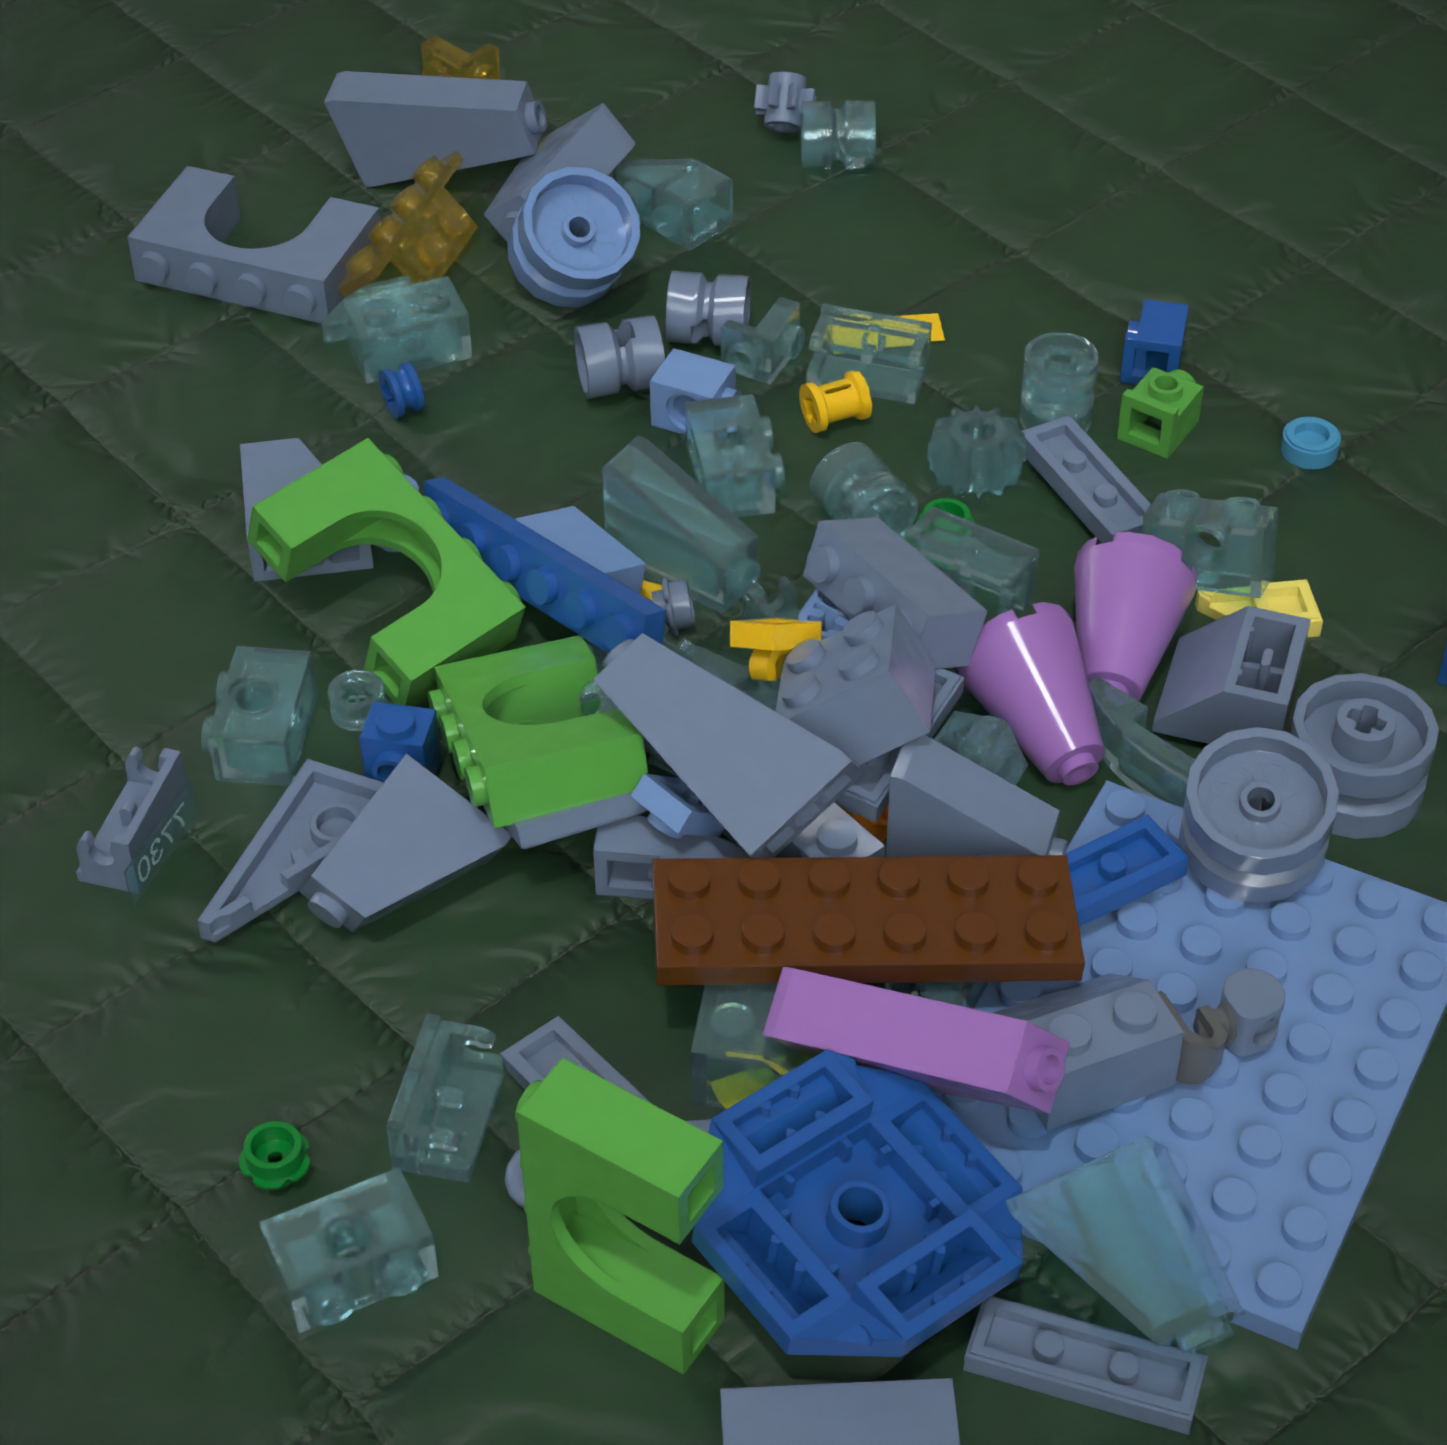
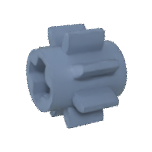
M773 72L769 74L768 86L756 85L754 99L755 115L765 116V128L776 132L793 133L801 130L802 119L814 120L817 96H815V89L806 88V77L792 72Z

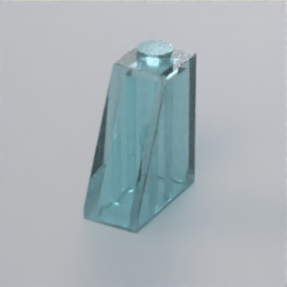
M638 435L602 467L605 531L646 563L645 577L662 584V580L665 577H668L670 582L687 579L692 599L722 614L741 596L748 595L754 589L761 570L760 564L757 563L758 535L652 442Z

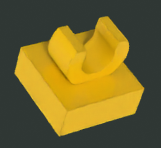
M787 618L730 621V647L754 649L749 660V673L752 680L775 681L776 677L781 678L784 658L787 657L791 650L809 639L822 640V621Z

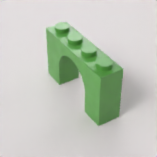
M366 438L252 506L247 540L285 583L335 552L355 545L371 544L394 549L408 556L423 570L431 584L433 594L423 604L371 636L364 670L395 704L415 706L428 697V691L438 689L434 666L494 654L516 640L526 608L517 590L508 581H501L483 562L477 547L469 539L461 538L443 519L437 504L430 497L422 496L404 477L398 462L392 456L383 454L369 438Z
M582 636L568 637L434 666L438 689L428 691L430 709L436 710L438 728H441L446 751L448 754L453 753L459 779H465L472 806L478 807L483 805L494 829L512 825L514 822L633 792L643 774H648L643 735L620 709L603 712L600 687L593 680L598 675L596 659Z
M562 1057L543 1081L535 1080L526 1088L515 1111V1120L518 1123L521 1154L519 1164L523 1175L524 1212L527 1217L528 1254L531 1258L533 1290L684 1375L725 1320V1281L718 1273L650 1237L625 1216L680 1245L724 1188L723 1140Z

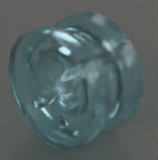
M350 670L336 676L328 687V699L331 704L330 713L334 723L340 728L349 731H362L373 701L386 703L382 679L375 673L367 670ZM360 698L366 699L365 701L360 702Z

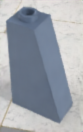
M344 71L336 74L324 101L365 188L535 155L541 136L547 128L544 106L539 100L535 101L527 81Z
M643 633L635 640L628 639L617 645L603 662L605 669L593 679L752 858H774L865 773L862 767L843 751Z

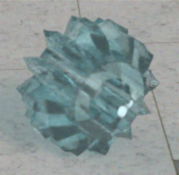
M976 404L972 411L968 412L952 408L949 417L936 419L935 428L931 434V442L928 443L927 460L930 462L929 469L934 471L937 485H952L955 496L965 491L973 492L978 500L982 493L986 491L1001 496L1005 486L1016 485L1022 473L1023 461L1026 460L1027 451L1025 433L1018 429L1017 418H1002L999 408L989 412L981 411Z

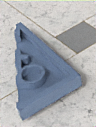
M307 759L197 920L200 937L216 943L300 891L384 782Z

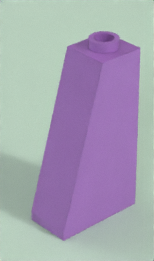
M789 967L782 968L762 1034L764 1037L811 1058L828 1049L856 1059V1065L889 1070L924 1082L933 1092L1046 1114L1051 1113L1057 1088L1063 1079L1065 1059L1070 1042L1025 1020Z

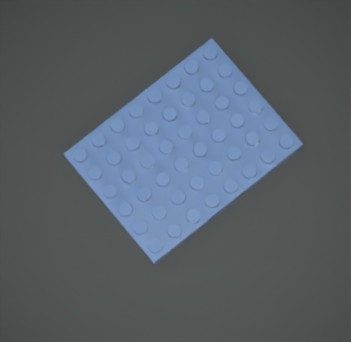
M1106 780L1068 845L1066 853L1146 815H1149L1181 849L1179 833L1183 808ZM1325 859L1324 864L1308 886L1287 899L1256 904L1224 897L1203 885L1187 866L1186 876L1079 927L1085 959L1082 981L989 982L973 1009L994 1013L1106 974H1116L1149 979L1157 992L1162 991L1167 995L1188 1029L1194 1032L1193 1024L1197 1008L1209 1005L1212 1009L1217 1008L1220 1004L1224 981L1227 977L1239 969L1253 968L1273 975L1282 983L1286 992L1277 1036L1270 1047L1261 1052L1242 1057L1231 1053L1225 1046L1221 1064L1210 1077L1199 1084H1184L1176 1081L1173 1087L1048 1131L1045 1130L1035 1111L938 1092L934 1093L1023 1187L1022 1235L1298 1350L1447 1010V902Z

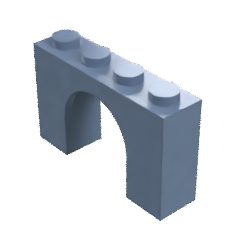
M187 166L127 237L135 281L325 325L331 324L384 251L379 207L333 197L328 199L301 234L285 243L256 249L239 248L224 244L223 241L241 220L235 176Z

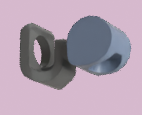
M1246 968L1231 973L1224 981L1218 1007L1212 1009L1209 1005L1197 1008L1193 1024L1194 1032L1188 1029L1167 995L1159 991L1158 993L1184 1031L1176 1081L1184 1084H1199L1205 1081L1221 1064L1225 1046L1231 1053L1242 1057L1261 1052L1270 1047L1276 1039L1281 1012L1285 1004L1286 992L1282 983L1273 975L1259 969Z

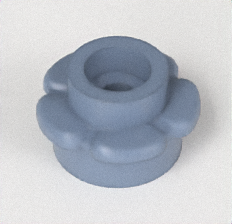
M668 577L663 578L662 590L652 591V601L666 610L665 626H670L672 635L677 637L679 636V630L696 627L692 596L687 579L670 582Z

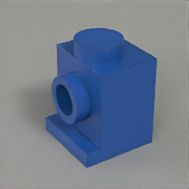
M1144 299L1140 321H1129L1124 342L1120 383L1137 385L1152 367L1165 372L1180 368L1189 305Z
M373 701L359 737L364 776L385 782L406 753L437 776L442 760L436 710Z

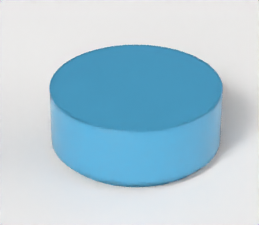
M1300 417L1290 421L1284 427L1280 451L1285 460L1294 466L1311 470L1322 469L1336 461L1341 435L1333 424L1324 419Z

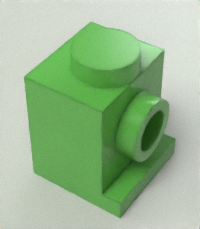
M1152 367L1133 390L1127 389L1122 394L1117 439L1168 459L1199 422L1204 386L1196 384L1194 378L1186 371L1175 369L1165 372ZM1149 416L1162 420L1161 430L1143 423Z

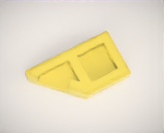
M1307 579L1197 589L1195 601L1197 611L1215 620H1219L1244 607L1251 606L1311 619L1307 638L1319 637L1321 634L1323 619Z

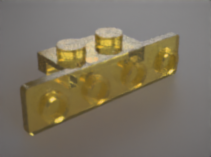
M457 151L440 161L436 156H432L414 171L412 178L416 181L415 184L407 187L391 202L390 207L394 210L392 215L382 219L368 233L367 237L372 242L356 252L345 264L344 267L349 273L337 288L344 297L374 281L390 260L421 295L436 288L478 228L464 208L457 203L444 187L463 161V158Z

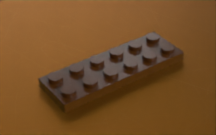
M1067 855L653 859L652 881L656 985L778 984L783 967L795 968L857 983L1082 981L1085 959Z

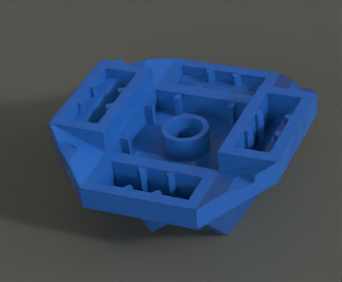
M827 1049L711 1118L708 1133L723 1140L724 1188L693 1227L691 1242L787 1355L902 1357L1018 1278L1023 1264V1240H1021L1023 1187L926 1083L889 1070L856 1065V1059ZM845 1219L861 1221L867 1226L854 1225Z

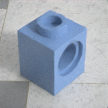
M673 348L650 380L651 426L713 443L725 424H731L735 421L741 406V391L736 390V365Z

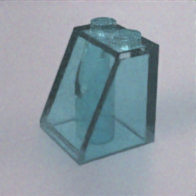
M1147 1135L1005 1201L1011 1215L1156 1345H1179L1182 1353L1188 1351L1196 1353L1233 1336L1234 1333L1229 1322L1245 1315L1167 1147Z

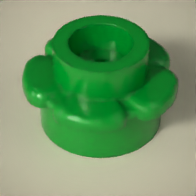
M282 1121L265 1122L252 1129L245 1138L244 1150L239 1156L241 1173L245 1177H252L253 1184L264 1190H278L292 1182H298L305 1176L311 1164L310 1157L306 1155L309 1151L308 1141L294 1126ZM282 1158V1160L278 1162H269L273 1159Z

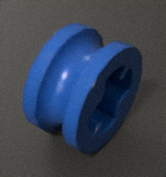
M409 362L399 364L397 372H392L388 368L379 371L378 379L381 394L389 412L394 418L403 417L407 408H411L414 412L424 409L425 398L422 385L415 369Z

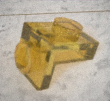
M436 35L421 43L422 75L501 80L499 49L490 43L470 54Z

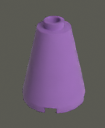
M1128 531L1115 532L1113 542L1096 545L1097 537L1088 540L1077 552L1074 564L1077 639L1093 704L1106 711H1119L1125 707L1133 706L1140 701L1196 592L1198 571L1194 564L1189 569L1181 561L1183 551L1174 544L1155 536Z
M1046 602L1032 604L1037 614L1019 619L1013 609L1002 613L982 626L969 666L955 667V671L958 675L965 677L964 686L1048 781L1053 783L1063 782L1068 786L1080 784L1091 778L1098 771V763L1103 759L1105 749L1074 623L1069 614L1060 605Z

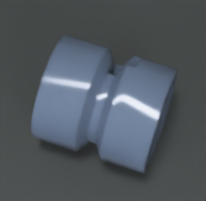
M672 271L668 284L666 303L667 342L699 345L704 337H710L714 346L745 348L750 318V276L718 274L713 282H708L703 273Z
M654 315L622 319L618 329H612L606 322L576 326L574 329L577 369L586 399L618 395L622 385H628L634 392L650 389L651 378L665 360L662 337Z

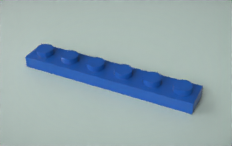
M441 477L425 481L424 495L430 497L437 504L443 519L461 538L469 539L477 547L483 562L501 581H508L517 590L521 599L607 653H610L625 640H635L642 633L663 645L665 609L449 479Z

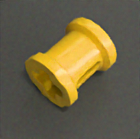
M852 370L846 372L843 379L817 386L815 383L809 382L800 387L799 400L802 414L807 426L815 434L826 431L830 423L851 417L863 420L870 418L872 414V400L869 387L860 371Z

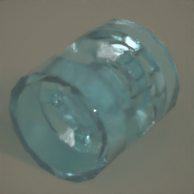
M830 100L802 101V169H831L835 161H841L846 169L875 167L876 114L874 100H845L841 108H835Z
M1052 332L1032 339L1025 347L1023 385L1019 420L1025 430L1070 415L1085 432L1088 430L1092 422L1094 390L1092 387L1096 383L1099 355L1091 342L1084 337L1072 333Z
M850 442L828 453L816 466L810 480V492L814 499L833 520L878 517L903 538L913 526L918 514V502L914 494L896 475L890 472L886 463L876 452L862 442Z

